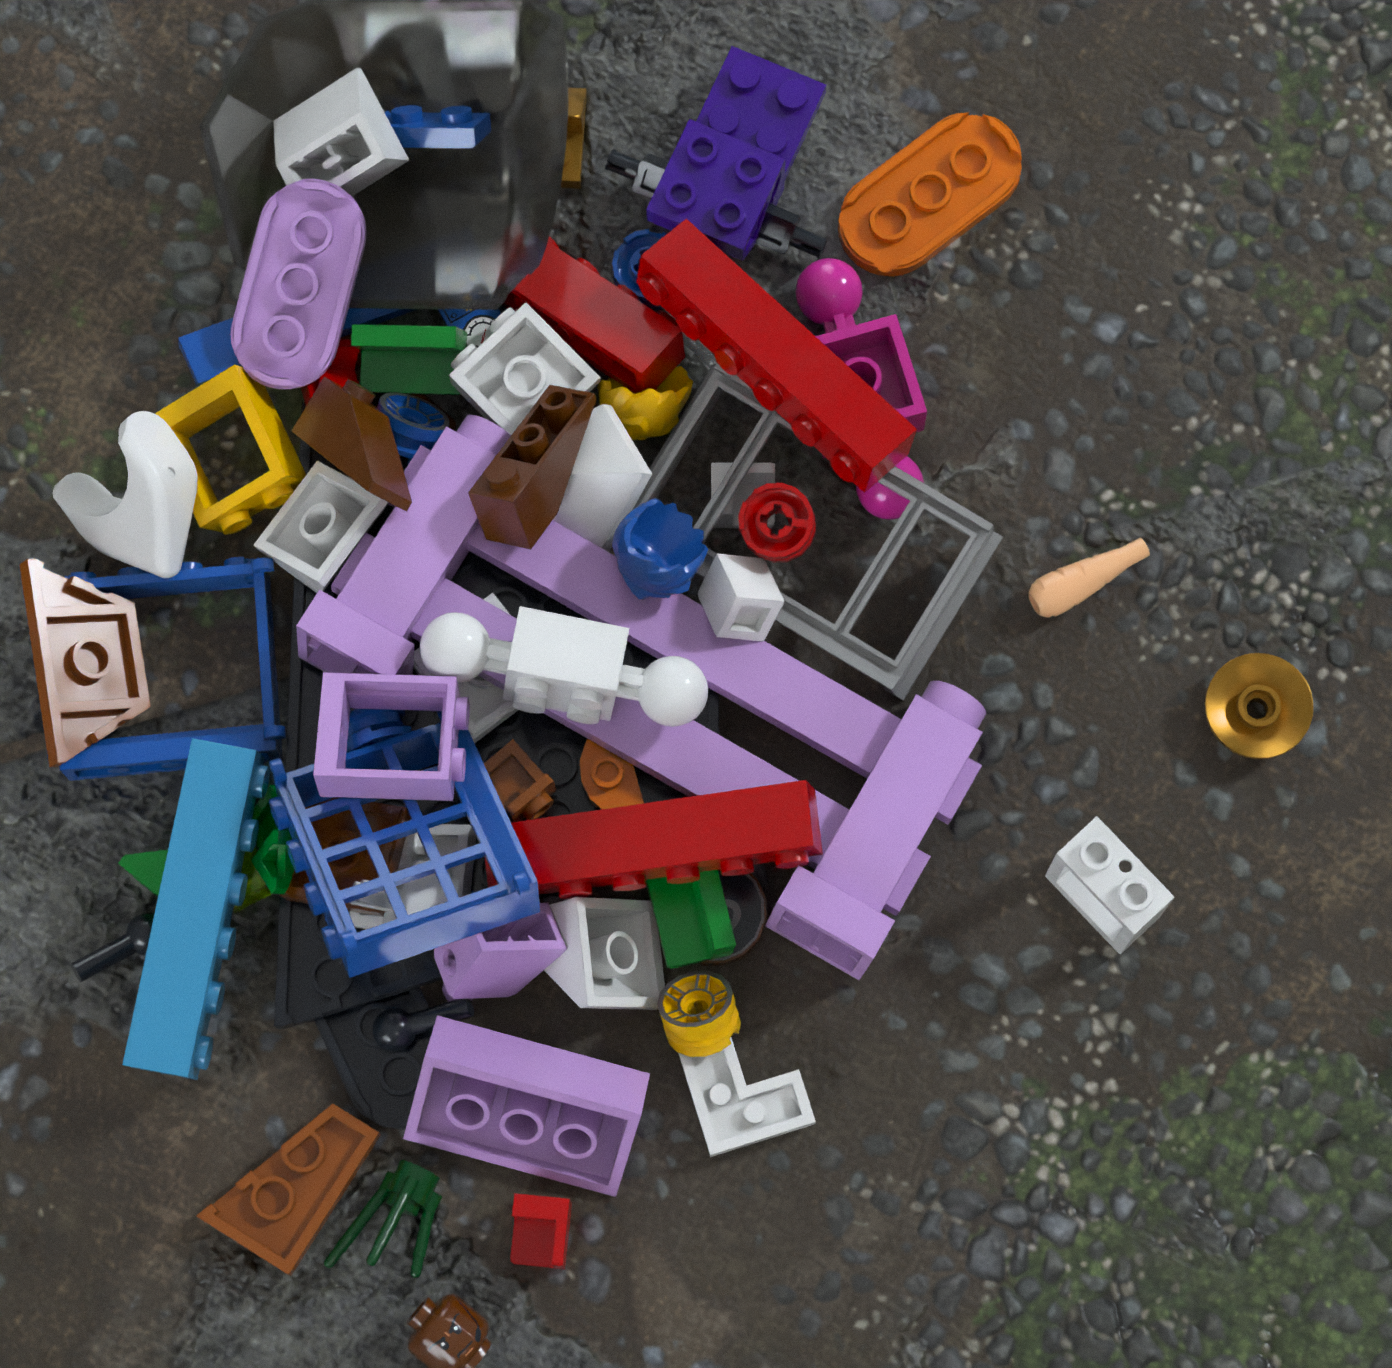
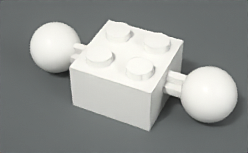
M522 606L519 607L512 642L489 638L485 627L477 619L468 614L458 612L446 613L434 619L424 630L420 642L422 661L433 676H456L458 683H463L475 678L483 670L505 674L503 700L513 702L512 706L514 708L536 714L544 713L545 708L567 712L566 716L568 719L583 724H597L599 719L610 721L615 698L620 697L639 701L645 714L656 723L670 727L681 726L699 716L708 698V684L703 672L694 662L684 657H662L652 662L646 669L623 665L630 628Z

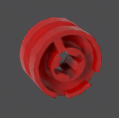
M766 483L754 489L745 502L743 501L738 515L739 530L748 548L759 558L772 563L790 562L802 556L811 546L816 533L815 514L807 497L796 487L784 483ZM774 514H782L788 519V525L780 529L778 534L772 533L771 529L767 526L768 519Z

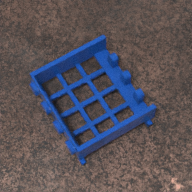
M436 711L440 719V723L436 725H430L346 753L345 769L416 771L437 764L439 759L442 711ZM459 730L457 748H465L466 752L464 782L455 781L454 785L461 803L423 816L416 800L402 799L411 820L374 833L361 805L379 799L341 797L305 809V807L332 798L320 797L313 776L314 764L286 773L280 758L269 761L277 797L269 799L275 824L279 831L288 828L292 840L286 841V846L293 868L296 873L306 871L310 882L304 884V891L312 914L314 916L324 915L328 926L321 928L326 948L332 960L342 958L349 978L540 912L537 878L469 730ZM438 765L422 771H438ZM350 809L361 837L322 850L311 822ZM467 816L479 844L441 856L429 828ZM417 833L429 861L390 874L379 845ZM367 850L379 878L339 891L328 862ZM486 857L498 885L459 898L447 869ZM435 874L447 902L408 915L396 886ZM384 891L396 919L356 932L345 904Z

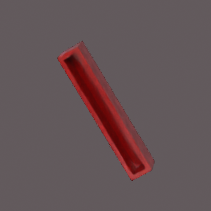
M683 220L641 255L636 283L639 285L644 297L656 306L661 305L670 313L687 337L695 341L699 340L714 354L719 366L726 373L732 376L737 375L753 390L755 398L764 408L769 411L775 410L791 425L796 437L803 444L810 447L814 446L830 461L831 467L841 479L846 482H853L865 493L909 454L917 428L689 220Z
M807 780L511 823L537 878L539 895L559 892V897L563 899L587 897L592 895V887L612 884L614 891L638 890L646 887L647 879L667 877V883L671 884L689 883L700 879L699 872L721 869V875L723 876L745 875L754 872V864L774 861L777 868H795L798 865L805 866L809 864L808 857L823 855L816 792ZM485 857L487 885L489 888L498 884Z

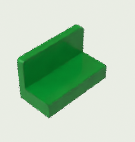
M352 324L351 346L361 350L360 385L370 392L381 394L397 392L425 395H462L451 384L449 374L454 371L451 367L452 361L467 346L466 331L456 326Z
M718 870L699 872L700 879L689 883H667V877L646 880L665 962L670 969L731 956L736 947Z

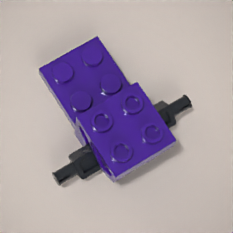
M731 46L697 120H688L669 161L653 154H647L640 161L613 149L607 159L608 163L605 165V170L633 180L632 191L651 199L646 209L647 221L671 231L683 220L687 219L721 251L743 261L756 243L780 254H785L790 247H794L820 259L828 238L798 227L801 220L800 216L778 207L777 203L784 191L786 177L826 94V84Z

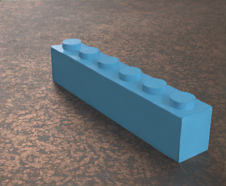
M193 738L191 740L122 1065L193 1080L198 1079L200 1069L207 1070L213 1051V1037L207 1036L211 1014H219L225 993V983L218 981L222 960L229 961L231 959L236 941V928L230 927L234 905H242L247 889L248 877L247 874L241 873L245 851L253 852L258 836L259 821L252 819L256 798L263 799L265 797L270 778V767L263 765L265 757L257 750Z

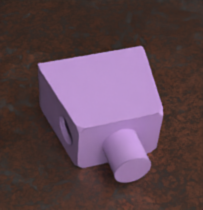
M540 903L539 913L435 948L434 959L444 982L442 991L448 1001L455 999H470L472 1001L474 998H501L517 994L567 950V947L549 903Z

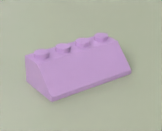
M437 1015L403 1139L616 1197L641 1118L650 1073Z

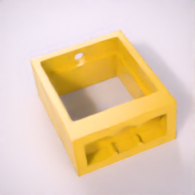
M234 364L155 413L171 427L195 464L198 481L193 514L200 528L222 532L225 535L239 532L252 523L251 517L265 508L273 509L284 505L306 476L266 387L253 380L241 366ZM241 407L270 471L218 502L189 437Z

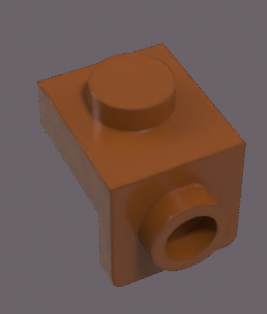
M514 739L484 763L511 822H519L525 818L527 820L538 819L554 803V800L551 798L556 792L553 779L537 767Z

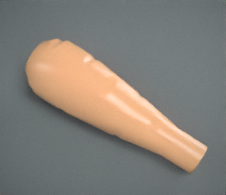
M1138 538L1120 548L1088 557L1058 568L1056 571H1051L1039 577L1031 584L1028 592L1029 601L1038 615L1047 618L1057 617L1096 593L1130 566L1150 556L1149 549L1144 540Z

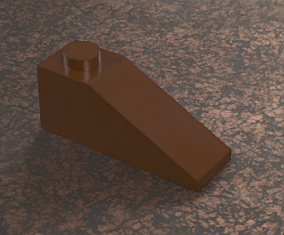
M324 376L291 431L366 491L407 512L412 504L411 496L389 418L371 404L376 395L350 379L346 381L344 386H341Z

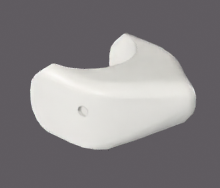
M138 411L127 417L119 427L118 444L125 456L128 470L127 489L123 499L113 497L101 483L83 473H72L61 479L54 486L53 498L80 535L96 550L161 578H171L181 570L197 493L198 475L189 453L164 419L148 411Z

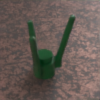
M400 1160L395 1173L387 1171L379 1189L324 1260L325 1267L332 1268L389 1196L386 1203L392 1206L373 1243L374 1245L366 1258V1262L369 1266H374L377 1263L403 1213L416 1217L421 1208L423 1211L410 1270L411 1276L418 1278L422 1272L434 1214L442 1199L441 1195L434 1192L440 1178L416 1164Z

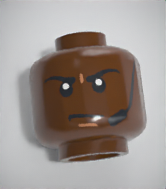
M455 1294L445 1295L436 1303L427 1297L407 1321V1324L414 1329L409 1337L408 1349L428 1368H475L492 1344L486 1338L489 1331L488 1321Z

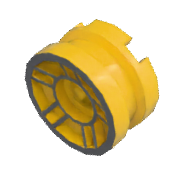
M692 971L679 975L667 983L660 992L657 1003L668 1043L676 1052L689 1057H705L718 1053L731 1044L730 1037L733 1033L739 1034L741 1021L735 1005L734 994L730 983L720 974L710 971Z

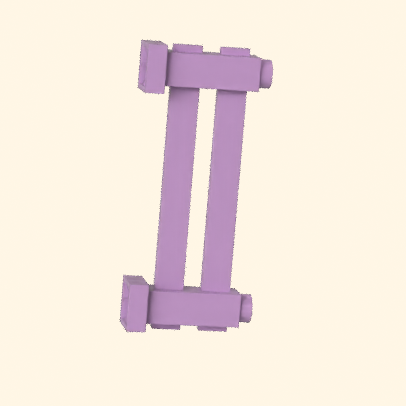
M467 415L457 431L446 426L432 450L421 445L404 471L412 504L406 512L388 502L394 509L377 536L373 537L368 533L363 535L332 583V592L338 595L336 599L319 589L296 625L298 657L327 673L413 675V640L421 642L424 630L434 619L452 612L468 614L477 619L485 627L489 638L512 642L517 619L451 581L463 560L471 551L589 620L630 628L627 641L657 659L666 656H680L689 659L703 672L708 688L867 778L850 810L815 790L823 855L808 857L809 864L807 865L815 869L814 873L798 865L765 927L855 979L860 980L895 920L881 913L882 909L895 916L898 915L931 857L917 849L935 817L947 825L950 823L982 767L981 764L968 758L983 733L978 730L986 715V710L982 704L973 696L954 685L942 681H931L921 697L917 694L915 695L905 715L900 719L765 641L716 637L703 606L683 594H674L669 598L648 597L644 600L638 599L624 581L618 569L615 555L553 520L531 550L486 540L468 492L511 435L497 424L483 417ZM483 670L478 675L504 690L505 674ZM616 697L610 721L599 719L597 724L575 722L567 718V712L545 708L544 714L688 797L799 781L694 720L685 725L675 727L656 723L645 714L639 701Z

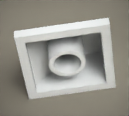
M601 404L593 409L559 511L553 521L608 552L612 548V539L616 528L622 519L633 510L652 476L649 467L611 405Z
M574 897L549 905L567 950L544 971L580 1008L658 1010L659 994L664 989L665 982L660 937L651 901Z

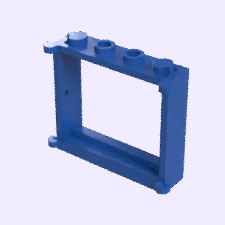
M233 557L224 560V566L204 568L198 562H182L180 572L171 578H161L137 567L119 569L117 571L118 576L97 577L93 572H73L69 576H64L67 579L76 576L92 583L100 592L114 593L125 599L254 587L264 723L259 725L100 739L60 765V771L69 781L185 770L192 738L257 750L265 757L264 763L277 758L283 761L281 739L286 738V728L280 725L269 572L275 571L272 558L245 559L244 557Z

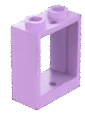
M323 672L313 774L320 797L453 801L455 781L464 782L466 770L465 748H457L459 730H468L470 717L469 697L460 696L457 677ZM350 708L442 711L438 771L345 769Z

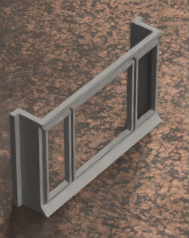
M718 363L712 365L680 417L678 424L674 427L649 469L652 476L633 508L635 509L651 499L658 498L722 392L729 393L763 415L693 529L704 531L702 544L705 543L776 425L779 423L793 432L791 425L775 410L769 411L758 402L753 390L737 375L732 376L726 373ZM895 466L878 483L910 502L836 623L833 624L782 592L780 593L785 602L775 621L883 685L885 691L904 701L997 549L1003 536L994 532L992 523ZM925 510L970 538L896 659L893 660L851 635L850 631ZM709 548L701 567L697 571V574L705 578L717 554Z

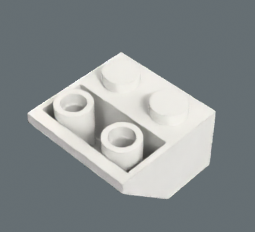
M356 68L273 121L275 162L286 186L302 179H320L341 187L353 196L409 161L361 68Z

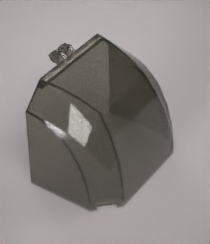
M307 0L260 20L199 125L234 264L246 272L261 212L267 201L286 186L276 167L273 121L356 68H361L383 111L388 110L391 113V110L396 107L416 105L422 107V112L440 113L446 107L469 106L472 108V113H490L491 132L474 148H403L409 158L408 162L352 196L359 205L365 219L366 243L349 308L497 310L527 274L531 275L540 265L554 222L565 159L569 106L568 58L563 17L538 0Z

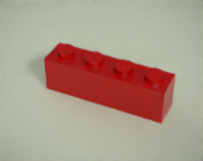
M518 223L479 264L481 279L493 300L507 309L511 307L515 312L524 303H527L583 360L635 394L643 392L648 388L656 390L685 358L683 332L671 315L664 311L655 312L640 302L638 296L631 289L622 284L615 286L601 277L597 269L590 262L583 258L575 260L560 250L556 242L543 232L538 231L534 233Z

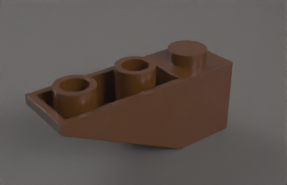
M549 385L470 489L468 494L486 540L530 550L533 548L559 511L596 402L594 393Z

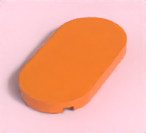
M969 112L956 113L936 123L854 185L845 196L838 219V234L841 245L848 257L862 269L881 276L904 275L924 265L1003 205L1012 196L1019 183L1022 170L1021 147L1016 136L1002 121L982 114L981 117L969 115Z

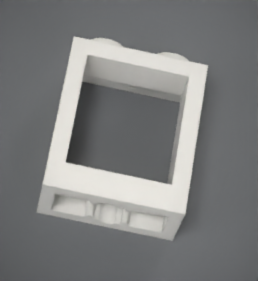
M1097 816L1056 853L1045 875L1119 954L1124 952L1154 924L1175 898ZM1124 860L1130 862L1132 866L1131 871L1127 873L1122 872L1119 869V863Z

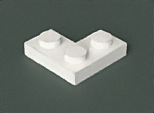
M731 1037V1044L728 1047L712 1055L689 1057L678 1053L710 1157L816 1123L799 1069L746 1086Z

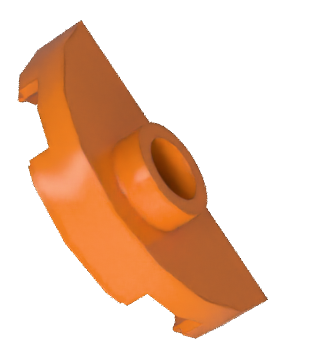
M587 739L580 758V773L582 786L591 804L600 810L643 804L644 801L634 766Z

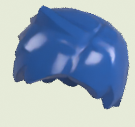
M651 499L628 513L615 530L612 547L617 558L618 569L627 586L640 600L648 597L669 598L671 595L689 591L691 580L706 557L708 548L702 544L704 531L693 529V518L691 515L678 512L675 503L664 505L659 499Z

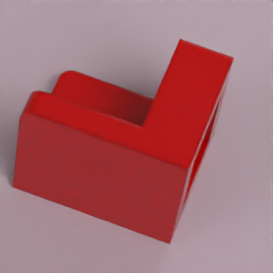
M514 1193L512 1208L514 1227L510 1260L513 1264L565 1270L572 1209L570 1199Z

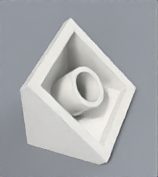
M316 461L253 546L268 558H272L276 564L317 593L319 589L324 591L350 557L363 535L368 533L383 513L388 502L366 491L351 478Z

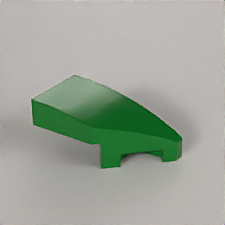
M270 785L267 788L265 797L263 799L260 798L254 807L252 819L259 821L256 841L259 850L251 862L271 894H285L294 873L286 846V841L292 840L288 828L279 831L275 824L269 799L277 797L275 785Z

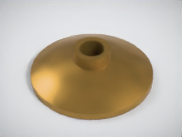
M1250 653L1230 660L1216 672L1206 692L1205 714L1211 731L1227 749L1246 758L1270 759L1292 750L1307 733L1313 717L1312 693L1303 675L1286 660L1270 654ZM1251 702L1262 704L1266 712L1265 717L1261 719L1252 718L1247 712V704Z

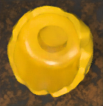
M679 366L670 373L656 390L648 388L643 392L635 394L609 377L607 381L600 380L598 384L600 405L608 404L613 407L632 440H645L650 437L669 434L678 424V415L690 396L693 380L688 377L687 371L682 366Z

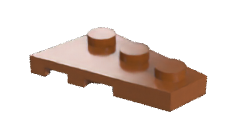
M331 1104L281 1145V1149L254 1171L251 1170L235 1183L236 1185L214 1204L208 1205L196 1217L284 1273L292 1276L381 1134L340 1107Z

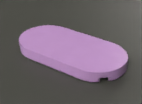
M302 179L293 182L276 192L267 201L259 218L232 321L231 344L235 356H237L239 363L247 374L256 382L270 388L295 389L313 383L328 370L337 353L365 248L366 224L363 213L353 197L344 189L331 182L320 179Z

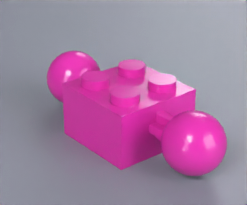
M834 258L820 259L808 265L798 278L795 294L797 304L802 313L811 321L824 327L826 334L816 337L917 428V432L923 431L927 409L897 315L894 314L856 325L853 315L860 306L863 294L862 283L857 272L846 262ZM906 456L896 465L897 468L924 483L919 467L911 458ZM878 482L865 493L856 486L857 496L862 506L870 514L881 519H899L910 502Z

